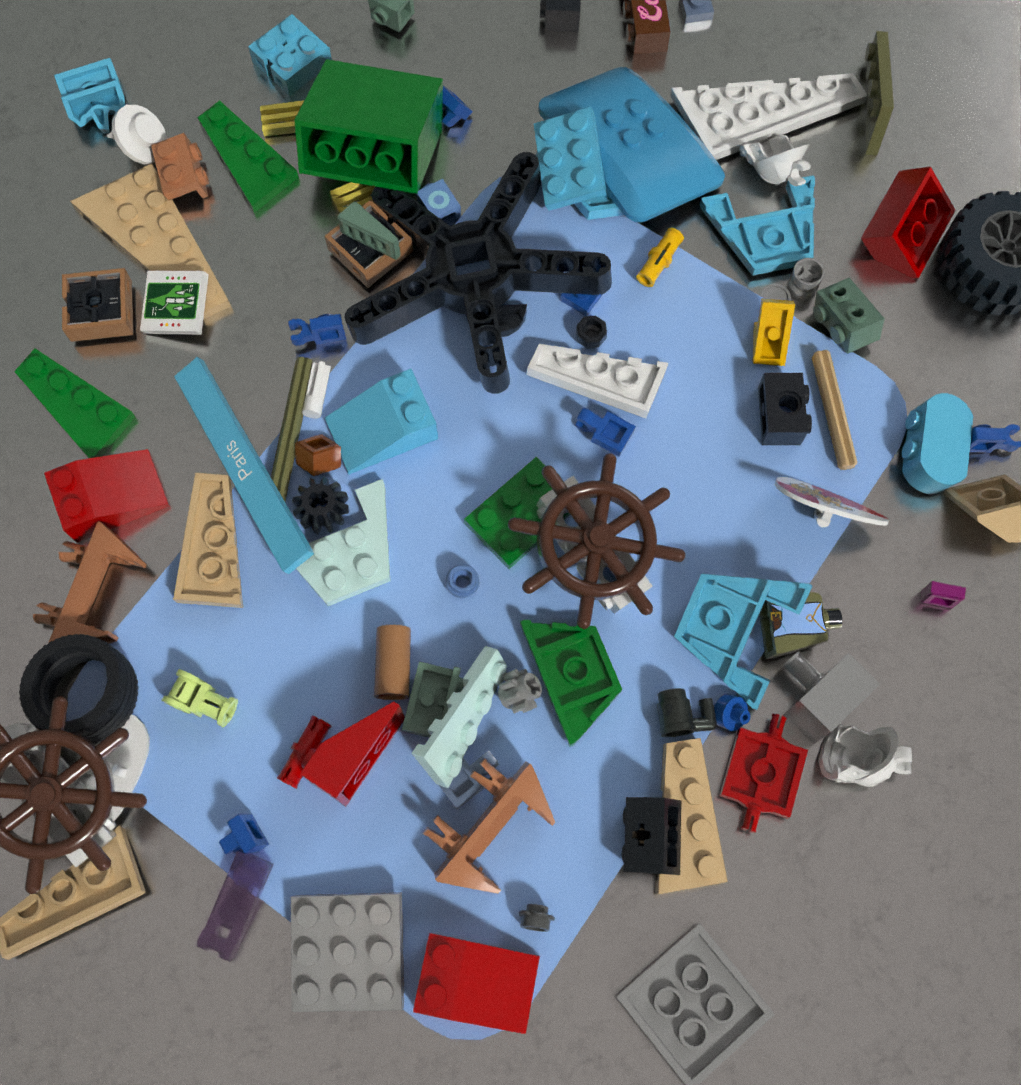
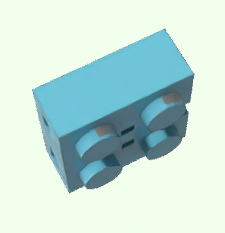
M293 14L248 46L252 62L267 76L272 74L274 83L289 96L315 78L326 59L332 60L330 48Z

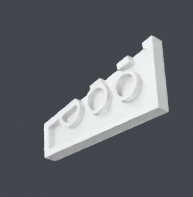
M539 344L527 367V375L647 418L666 373L668 363L657 361L656 365L641 363L642 359L628 357V361L609 358L610 354L597 352L596 355L581 354L579 349Z

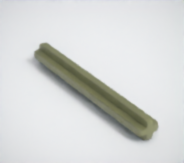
M298 357L295 361L271 473V479L284 501H286L294 463L295 443L299 439L303 419L302 409L312 367V359Z

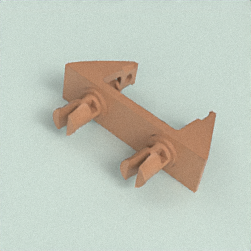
M98 521L88 546L75 544L70 541H65L62 544L73 552H59V559L62 562L80 565L63 608L41 602L37 607L49 614H33L35 623L54 627L49 642L70 634L90 635L108 644L118 640V637L111 632L96 629L95 626H88L85 623L110 563L128 566L135 565L146 568L147 564L115 532Z
M484 758L481 760L480 765L490 775V778L488 779L474 770L470 777L494 795V801L466 835L463 834L461 836L444 822L439 815L433 821L444 835H440L429 827H426L423 834L447 853L446 860L434 873L437 882L499 894L501 891L500 887L482 872V867L477 868L473 861L477 856H481L518 810L517 807L522 801L528 805V811L533 809L552 826L555 824V820L534 768L530 763L525 761L516 774L507 779Z

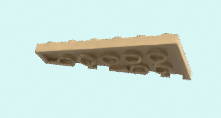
M153 164L70 201L80 214L85 215L95 227L107 234L118 247L148 271H204L209 274L203 320L231 307L227 296L172 199L168 201L163 195L159 175Z

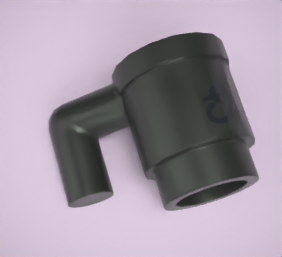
M669 689L658 693L659 703L657 704L662 737H677L694 732L711 731L716 728L717 721L712 698L699 700L701 718H693L690 700L686 697L685 689Z

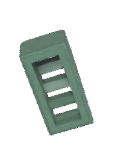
M357 202L351 203L338 215V223L343 234L395 260L401 256L398 238Z

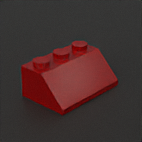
M931 166L898 172L861 237L874 260L913 279L920 277L956 211Z

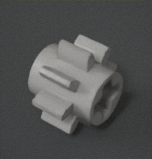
M515 669L503 675L505 682L499 685L498 696L504 707L512 709L513 713L519 711L525 713L537 707L534 700L540 697L542 688L540 681L533 673H527L526 669L521 671Z

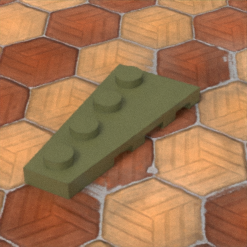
M876 31L873 43H868L865 53V61H868L866 72L868 89L865 155L874 156L878 155L894 109L888 32Z

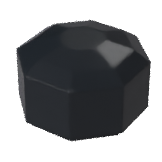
M596 315L583 317L576 326L578 343L587 349L600 347L607 338L605 321Z

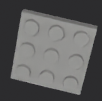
M402 892L294 895L291 897L292 1012L403 1010Z
M700 923L696 924L615 996L685 1085H699L775 1015Z

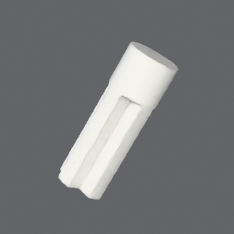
M325 362L312 363L302 414L309 418L317 419L322 414L331 366L325 365Z

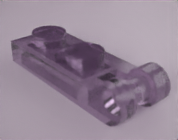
M243 850L237 851L207 924L197 940L196 946L204 951L214 950L219 953V958L228 962L232 961L244 937L259 897L274 865L273 863L251 853L244 854ZM221 926L231 930L227 939L218 936Z

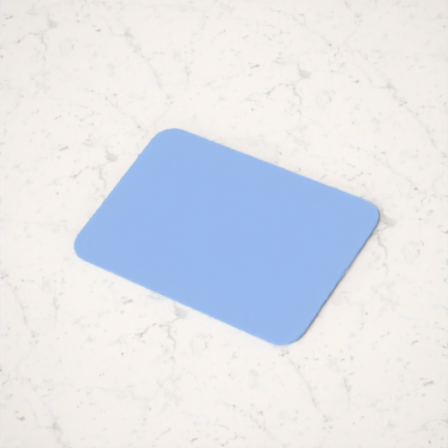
M499 177L485 188L455 224L478 220L502 177ZM542 183L511 239L517 249L598 252L609 257L612 274L611 288L601 296L587 315H596L606 323L607 338L600 347L587 349L578 343L576 326L586 316L561 301L562 293L515 291L503 305L527 304L526 319L519 330L510 336L502 337L510 375V384L505 391L492 394L487 392L481 383L466 314H460L442 306L370 344L361 345L355 342L330 372L321 417L315 419L303 415L298 441L323 434L335 442L325 420L326 416L379 381L412 368L436 421L439 439L352 474H348L341 458L340 468L312 476L296 464L295 457L285 501L306 540L310 543L367 520L355 489L383 479L386 488L391 581L327 606L296 569L290 574L281 570L236 487L232 489L243 608L176 603L173 597L181 557L180 551L112 632V634L118 637V640L110 643L111 646L125 656L135 671L139 690L138 700L132 715H135L146 726L150 737L149 754L142 774L132 792L142 793L146 796L147 803L143 808L290 922L291 897L294 895L402 892L403 1010L423 1026L450 1039L482 1040L504 1030L413 1012L429 933L540 956L532 997L533 1002L624 864L621 853L622 847L625 844L623 811L626 807V797L662 798L663 744L701 738L703 745L711 731H700L677 737H662L657 704L659 703L658 693L669 689H685L686 697L690 700L693 718H701L699 700L712 698L713 705L715 706L717 700L722 695L737 694L711 668L703 664L674 637L701 574L810 583L852 519L833 514L829 526L820 527L814 516L816 508L800 503L780 492L774 485L777 477L797 479L862 505L900 448L906 432V402L896 383L877 366L854 352L847 354L840 344H836L831 338L794 316L785 366L753 364L754 322H758L761 296L679 247L672 256V263L668 268L663 269L653 287H645L639 283L636 275L648 260V253L651 248L656 247L663 237L640 223L629 220L625 215L587 220L575 204L548 211L545 207ZM665 250L662 251V253L660 254V256H659L658 259L656 260V262H655L656 265L659 263V261L661 260V258H662L663 255L665 254V252H666ZM426 259L413 274L426 268ZM489 259L456 266L457 275L491 269ZM539 344L579 349L581 354L596 355L597 352L610 354L609 358L628 361V357L642 359L641 363L654 365L657 364V361L668 363L666 373L647 418L527 375V367ZM828 350L831 354L858 461L857 465L852 469L840 470L838 468L812 362V356L817 351ZM496 365L490 366L491 373L497 372ZM764 373H803L804 385L809 386V401L806 404V414H810L812 417L811 433L806 435L801 445H762L758 386ZM779 406L784 412H792L786 406ZM582 408H586L601 418H604L606 412L609 411L636 426L619 457L616 456L617 462L613 483L630 490L641 501L659 488H667L670 491L669 499L650 511L656 528L657 544L683 549L686 556L682 562L654 558L649 571L645 575L653 586L644 593L653 606V611L650 615L641 614L633 602H630L614 614L611 609H604L598 600H594L590 626H596L622 687V692L576 744L569 747L521 629L520 621L531 620L532 623L543 624L556 622L566 623L569 626H578L577 617L580 598L564 591L553 580L531 594L525 593L522 589L523 582L543 569L537 545L514 566L508 569L464 524V518L535 457L545 466L550 465L554 467L563 481H566L571 476H574L578 483L600 480L603 457L611 452L591 442L594 433L582 431L575 426ZM280 433L259 457L270 477ZM325 476L328 478L329 484L336 481L340 483L341 491L346 492L349 499L345 504L349 506L350 510L348 514L341 515L344 519L343 525L335 522L332 523V533L328 532L325 526H322L321 531L317 534L314 533L312 526L304 529L300 524L301 519L295 518L293 511L297 507L294 506L292 500L293 497L301 496L298 491L299 485L306 488L310 487V478L314 479L316 484H320L321 479ZM590 498L593 504L596 505L597 498ZM610 501L607 523L609 524L626 511ZM571 515L564 520L571 527L578 526ZM635 523L616 535L617 537L640 541ZM553 539L554 549L559 558L565 553L558 545L556 539ZM629 553L636 562L638 555ZM578 563L566 569L573 576L583 580L576 569ZM457 565L471 566L479 575L478 590L470 597H455L447 589L446 576ZM604 567V578L609 582L616 581L617 579L610 569ZM460 578L456 584L460 587H465L469 584V580ZM759 616L737 663L738 666L749 671L753 670L765 651ZM403 625L411 628L409 698L382 700L374 697L376 629L379 626ZM485 646L495 648L499 651L507 665L506 673L515 669L518 671L526 669L527 673H533L538 678L542 693L539 698L534 700L537 705L536 708L525 713L522 711L513 713L512 709H507L501 703L498 696L500 684H498L492 697L490 710L487 714L483 715L477 728L476 739L472 745L468 746L463 758L470 766L483 754L490 751L498 761L499 765L496 769L507 779L513 777L525 761L530 763L537 775L555 824L553 826L549 824L533 809L528 811V805L522 801L517 807L518 810L481 856H477L473 864L477 868L482 867V872L500 887L501 891L499 894L437 882L434 873L446 860L447 853L429 837L423 834L426 827H429L440 835H444L433 821L439 815L444 822L461 836L463 834L466 835L494 801V795L484 788L457 810L440 786L432 780L411 754L417 744L425 745L429 738L402 731L403 723L346 807L312 785L304 777L300 780L298 788L295 789L278 780L277 776L281 773L293 751L290 749L293 742L297 743L311 720V716H316L332 726L322 742L393 701L400 705L404 715H406L419 661L452 670L454 666L461 668L459 677L464 678ZM96 660L88 661L82 668L68 693L65 722L81 718L95 708L104 695L107 673L103 662ZM178 669L202 679L215 689V693L226 698L235 697L238 699L234 716L225 727L218 726L216 720L206 715H202L200 718L191 713L187 714L161 701L163 696H168L178 678L176 675ZM487 774L484 777L489 779L490 775ZM238 814H252L269 845L258 853L244 854L243 850L236 854L233 851L225 854L219 841L232 832L227 824L230 819ZM527 904L543 905L549 908L548 915H553L555 920L550 922L549 932L527 930L520 927L521 916H519V911L526 910Z

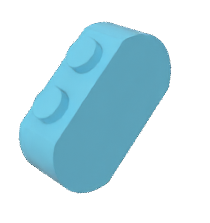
M948 393L936 394L915 407L906 419L907 436L906 443L902 449V457L904 458L902 472L908 483L922 493H940L967 477L973 414L967 404L957 396Z

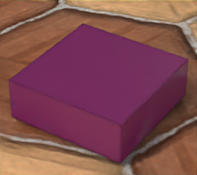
M931 581L921 590L920 601L952 609L965 599L966 587Z

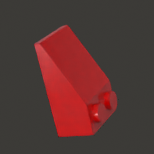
M148 449L76 460L44 473L63 531L76 543L91 538L98 521L109 529H114L170 507Z
M393 701L325 740L317 750L312 748L301 763V767L304 769L300 775L346 807L404 722L405 715L400 705Z
M429 933L413 1012L451 1021L526 1034L540 956Z

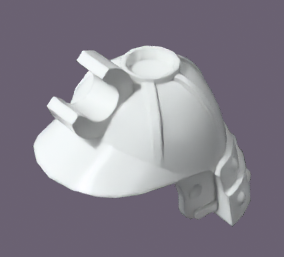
M781 135L768 139L769 141L761 144L759 142L749 143L739 148L740 155L746 158L750 165H753L758 175L766 182L775 184V186L788 181L793 186L805 184L806 180L800 177L799 170L805 171L811 167L807 161H802L809 145L793 148L788 136Z
M840 723L825 737L818 762L822 775L829 780L836 781L837 783H855L871 787L889 779L893 771L898 774H911L912 750L910 747H897V733L891 727H881L865 732L855 726L846 725L844 727Z

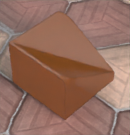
M323 434L297 441L295 443L296 464L312 476L341 467V446Z

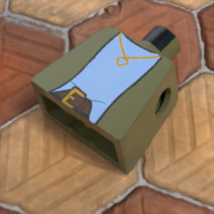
M815 592L809 593L800 615L765 600L759 614L766 659H772L827 642V629H839L842 627L843 620L840 609H824L822 596Z

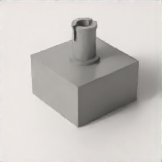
M798 651L782 667L786 668L806 688L804 690L805 694L784 714L815 744L831 733L880 683L849 653L826 674L824 672L820 674Z

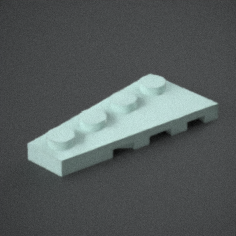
M487 646L483 648L463 678V690L457 693L453 692L446 702L448 712L442 720L435 718L428 728V733L431 736L426 744H417L411 753L437 785L449 788L453 777L459 774L462 767V759L468 746L472 745L476 739L477 728L483 715L487 714L490 710L492 697L498 684L504 681L503 675L506 674L507 665L499 651L495 648Z

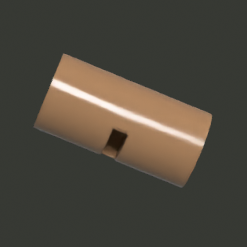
M382 625L376 629L374 697L377 699L403 700L409 698L411 628L407 626Z

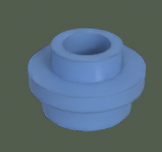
M457 565L446 576L447 589L455 597H470L478 590L479 575L471 566ZM460 578L469 580V584L465 587L458 586L456 582Z

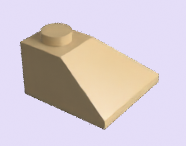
M1004 474L944 490L946 497L1008 543L1021 542V485Z

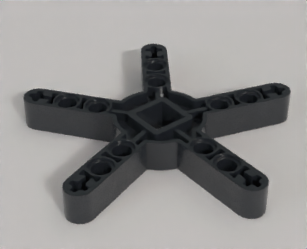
M523 152L513 158L479 219L474 221H465L449 226L405 192L375 187L371 194L373 202L388 216V222L390 224L395 222L411 237L412 245L426 255V268L352 305L345 312L344 318L353 340L358 344L367 345L442 306L460 314H467L482 386L487 392L498 394L508 388L510 375L496 308L503 305L515 291L588 295L604 294L612 285L611 261L608 256L598 252L515 248L511 238L542 183L538 157L533 153ZM489 259L491 269L457 275L456 266ZM496 365L497 372L491 373L490 366Z

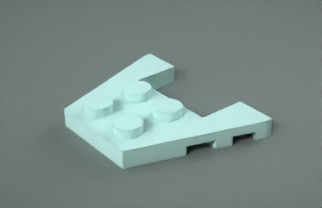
M383 479L355 489L367 520L310 542L309 545L315 554L296 568L327 606L391 581L386 488Z

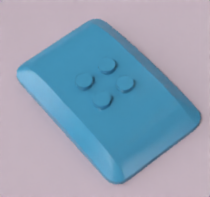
M627 67L612 69L545 96L539 102L538 112L544 120L592 107L596 120L606 192L629 220L634 222L650 220L713 191L723 184L725 172L707 147L670 104L632 69Z

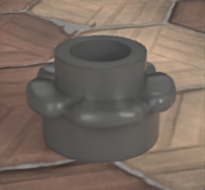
M527 904L526 910L519 911V916H521L520 927L532 931L549 932L550 922L554 921L555 917L548 915L549 908L543 905Z

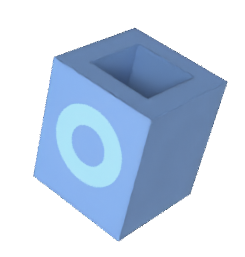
M443 179L435 183L426 184L416 194L418 203L449 226L454 225L461 217V206Z

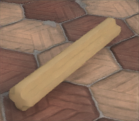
M828 350L817 351L812 356V362L838 468L840 470L852 469L857 465L858 461L831 354Z

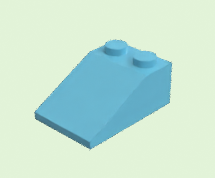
M412 368L379 381L325 417L335 443L341 446V458L348 474L439 439L436 421Z

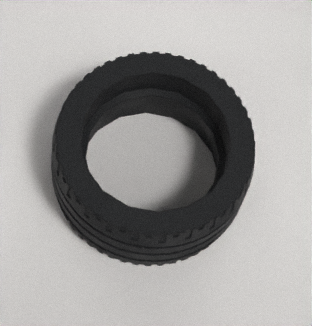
M70 634L56 638L54 641L44 645L42 649H39L33 655V658L30 659L28 665H26L25 671H23V676L20 680L21 684L19 685V700L21 701L22 710L39 730L49 729L52 702L57 685L64 675L78 664L92 660L101 661L105 664L107 673L104 695L94 709L81 718L65 722L64 731L75 733L91 743L97 744L118 728H122L127 720L130 719L136 707L139 686L137 685V676L129 661L113 646L90 635Z

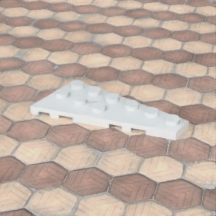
M854 73L819 76L817 80L800 81V78H789L788 82L774 83L773 80L728 83L723 88L709 89V85H700L697 87V90L683 91L682 87L671 88L670 96L685 122L699 137L713 157L718 160L739 152V148L743 145L765 142L768 139L865 103L867 93Z

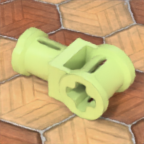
M181 669L177 670L176 675L178 678L168 696H163L161 701L187 714L191 713L200 718L202 715H206L216 720L218 726L225 727L234 716L238 699L235 697L226 698L217 694L215 689L202 679Z

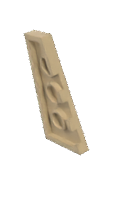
M195 473L173 597L176 603L243 608L231 479L228 475Z
M701 738L663 744L661 791L662 798L682 801L680 875L658 874L655 883V894L728 882Z
M119 825L113 831L117 836L102 847L103 851L111 859V867L108 870L99 871L90 859H87L76 868L72 865L66 871L62 869L51 878L52 882L38 893L30 894L0 917V953L2 958L9 960L146 893L126 831L123 827Z

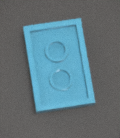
M592 107L534 123L544 202L548 211L607 195L595 114Z

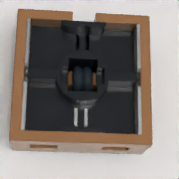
M369 200L362 207L398 238L401 256L397 260L343 234L339 225L324 236L328 250L367 288L413 252L411 237L395 222L390 224L388 216L372 200Z
M125 268L62 274V298L67 306L62 307V330L71 342L133 335L132 280Z

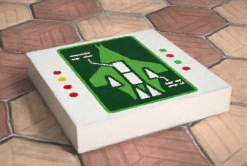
M147 271L140 331L145 334L201 335L209 274L204 271Z

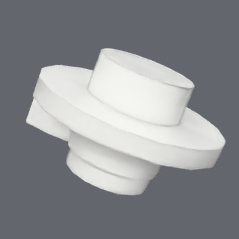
M136 104L126 105L115 113L112 119V131L106 135V137L116 141L125 155L141 164H154L155 159L151 145L167 139L165 129L159 119L147 108Z

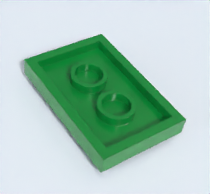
M537 457L464 518V524L508 569L514 566L537 545L536 535L511 531L508 527V521L516 517L540 522L541 520L537 514L539 509L537 503L540 497L552 490L542 476V469L545 465ZM570 513L563 514V519L565 520L569 517Z

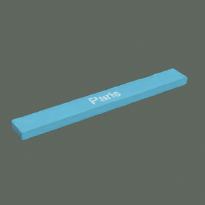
M196 357L174 377L281 570L290 574L315 553L204 360Z

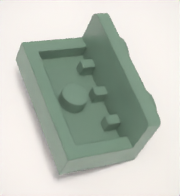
M419 661L402 731L430 738L431 735L428 733L430 725L435 718L442 720L448 712L446 702L452 693L463 690V678L459 677L461 668L454 666L452 670Z

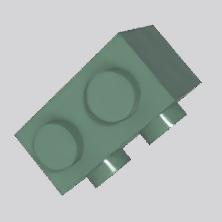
M850 277L817 291L815 306L813 307L814 316L819 323H822L827 328L833 341L836 344H840L847 354L880 340L885 318Z

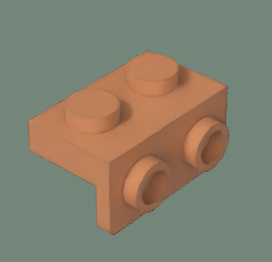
M185 133L151 145L163 195L168 201L195 190L202 198L208 197L206 185L209 184V179L204 168L200 166L199 161L203 160V157L196 142L191 143Z

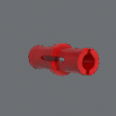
M313 715L297 743L293 742L290 748L293 751L281 773L277 776L278 780L295 789L298 788V784L303 777L300 773L304 769L301 767L304 757L312 748L317 750L328 730L332 727L329 723Z

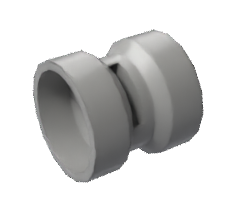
M804 258L795 264L792 275L787 283V289L793 298L806 301L815 296L824 277L825 270L823 265L813 258Z

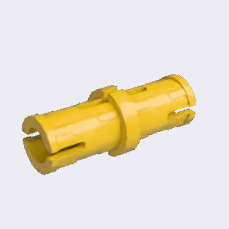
M668 228L658 245L651 248L648 253V260L636 275L639 283L645 287H653L663 269L670 266L673 254L684 240V236L679 230ZM665 250V254L663 255L659 263L656 265V260L658 259L662 251Z

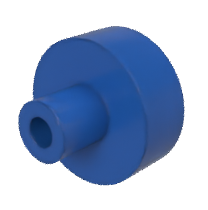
M724 694L717 700L714 706L717 725L724 729L736 731L750 720L751 716L748 711V705L741 697Z

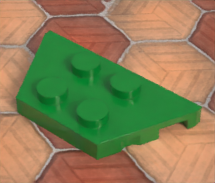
M531 620L520 621L521 629L567 743L571 747L576 744L622 692L618 677L596 626L582 629L579 626H569L566 623L552 622V624L532 623Z

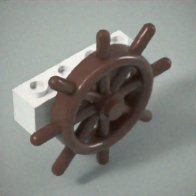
M608 453L603 457L600 480L578 483L574 476L563 481L554 467L550 465L545 466L542 469V476L552 490L540 497L537 503L539 508L537 514L541 521L537 522L516 517L508 521V527L511 531L537 536V549L543 569L523 582V591L531 594L553 580L564 591L580 598L577 625L582 629L588 628L591 624L594 600H598L604 609H611L614 614L630 602H633L641 614L650 615L653 611V606L644 593L653 586L645 575L649 571L654 558L682 562L686 556L683 549L657 544L656 528L650 511L668 500L670 491L665 487L659 488L641 501L630 490L613 483L617 459L612 453ZM590 498H597L596 505L593 504ZM611 501L622 507L626 512L608 524L607 518ZM569 512L578 526L571 527L567 525L563 519V514ZM635 523L640 541L617 537L616 535ZM553 539H556L558 545L565 553L559 558L554 549ZM629 553L638 555L636 562ZM578 563L576 569L583 580L573 576L566 569ZM604 567L610 569L617 579L616 581L609 582L604 578Z
M63 696L56 697L52 702L49 729L39 730L35 726L29 728L28 725L19 724L7 733L0 724V781L1 778L6 781V783H0V798L20 799L23 802L4 818H2L0 813V847L16 856L29 859L25 890L29 894H36L40 891L44 863L48 859L66 855L75 868L87 859H90L99 871L108 870L111 867V859L103 851L102 847L117 836L112 830L116 827L115 822L110 817L112 806L143 808L147 803V798L142 793L115 791L113 774L105 758L129 738L128 730L118 728L96 746L80 735L64 731L68 701ZM62 746L73 750L81 758L69 766L60 756ZM29 754H34L38 757L40 761L38 770L27 757ZM91 769L95 777L97 790L88 789L82 782L75 784L74 781ZM72 811H81L86 817V823L82 825ZM33 815L35 822L32 841L24 839L12 831ZM48 836H50L54 840V842L48 843Z

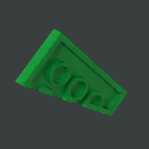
M220 100L197 117L202 129L221 156L226 168L232 174L237 186L248 200L254 213L299 178L297 170Z
M36 348L14 371L88 458L103 456L135 418L132 411Z

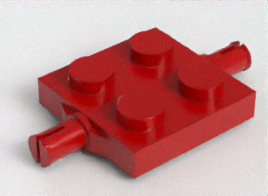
M772 714L768 733H756L741 727L738 729L719 795L736 801L744 808H747L741 829L748 830L751 833H756L760 813H771L786 819L791 817L808 753L807 749L792 745L781 737L787 718L785 716L779 718V714Z

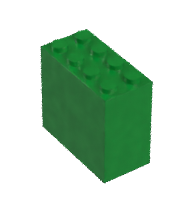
M326 59L294 119L299 173L418 194L442 132L443 79Z

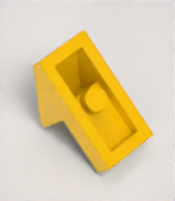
M761 298L758 322H754L753 364L785 366L795 310L794 301Z

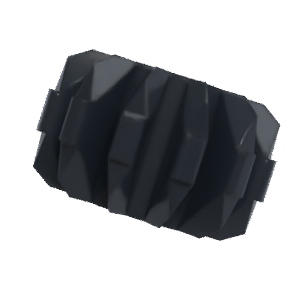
M324 476L320 484H316L315 480L310 478V487L306 488L299 485L298 491L301 496L293 497L292 502L297 507L294 509L293 514L296 519H301L300 524L304 529L312 526L314 533L319 534L322 526H325L327 531L332 533V523L335 522L343 525L344 519L341 515L349 513V506L345 504L349 499L346 492L341 491V485L337 481L329 484L328 478Z

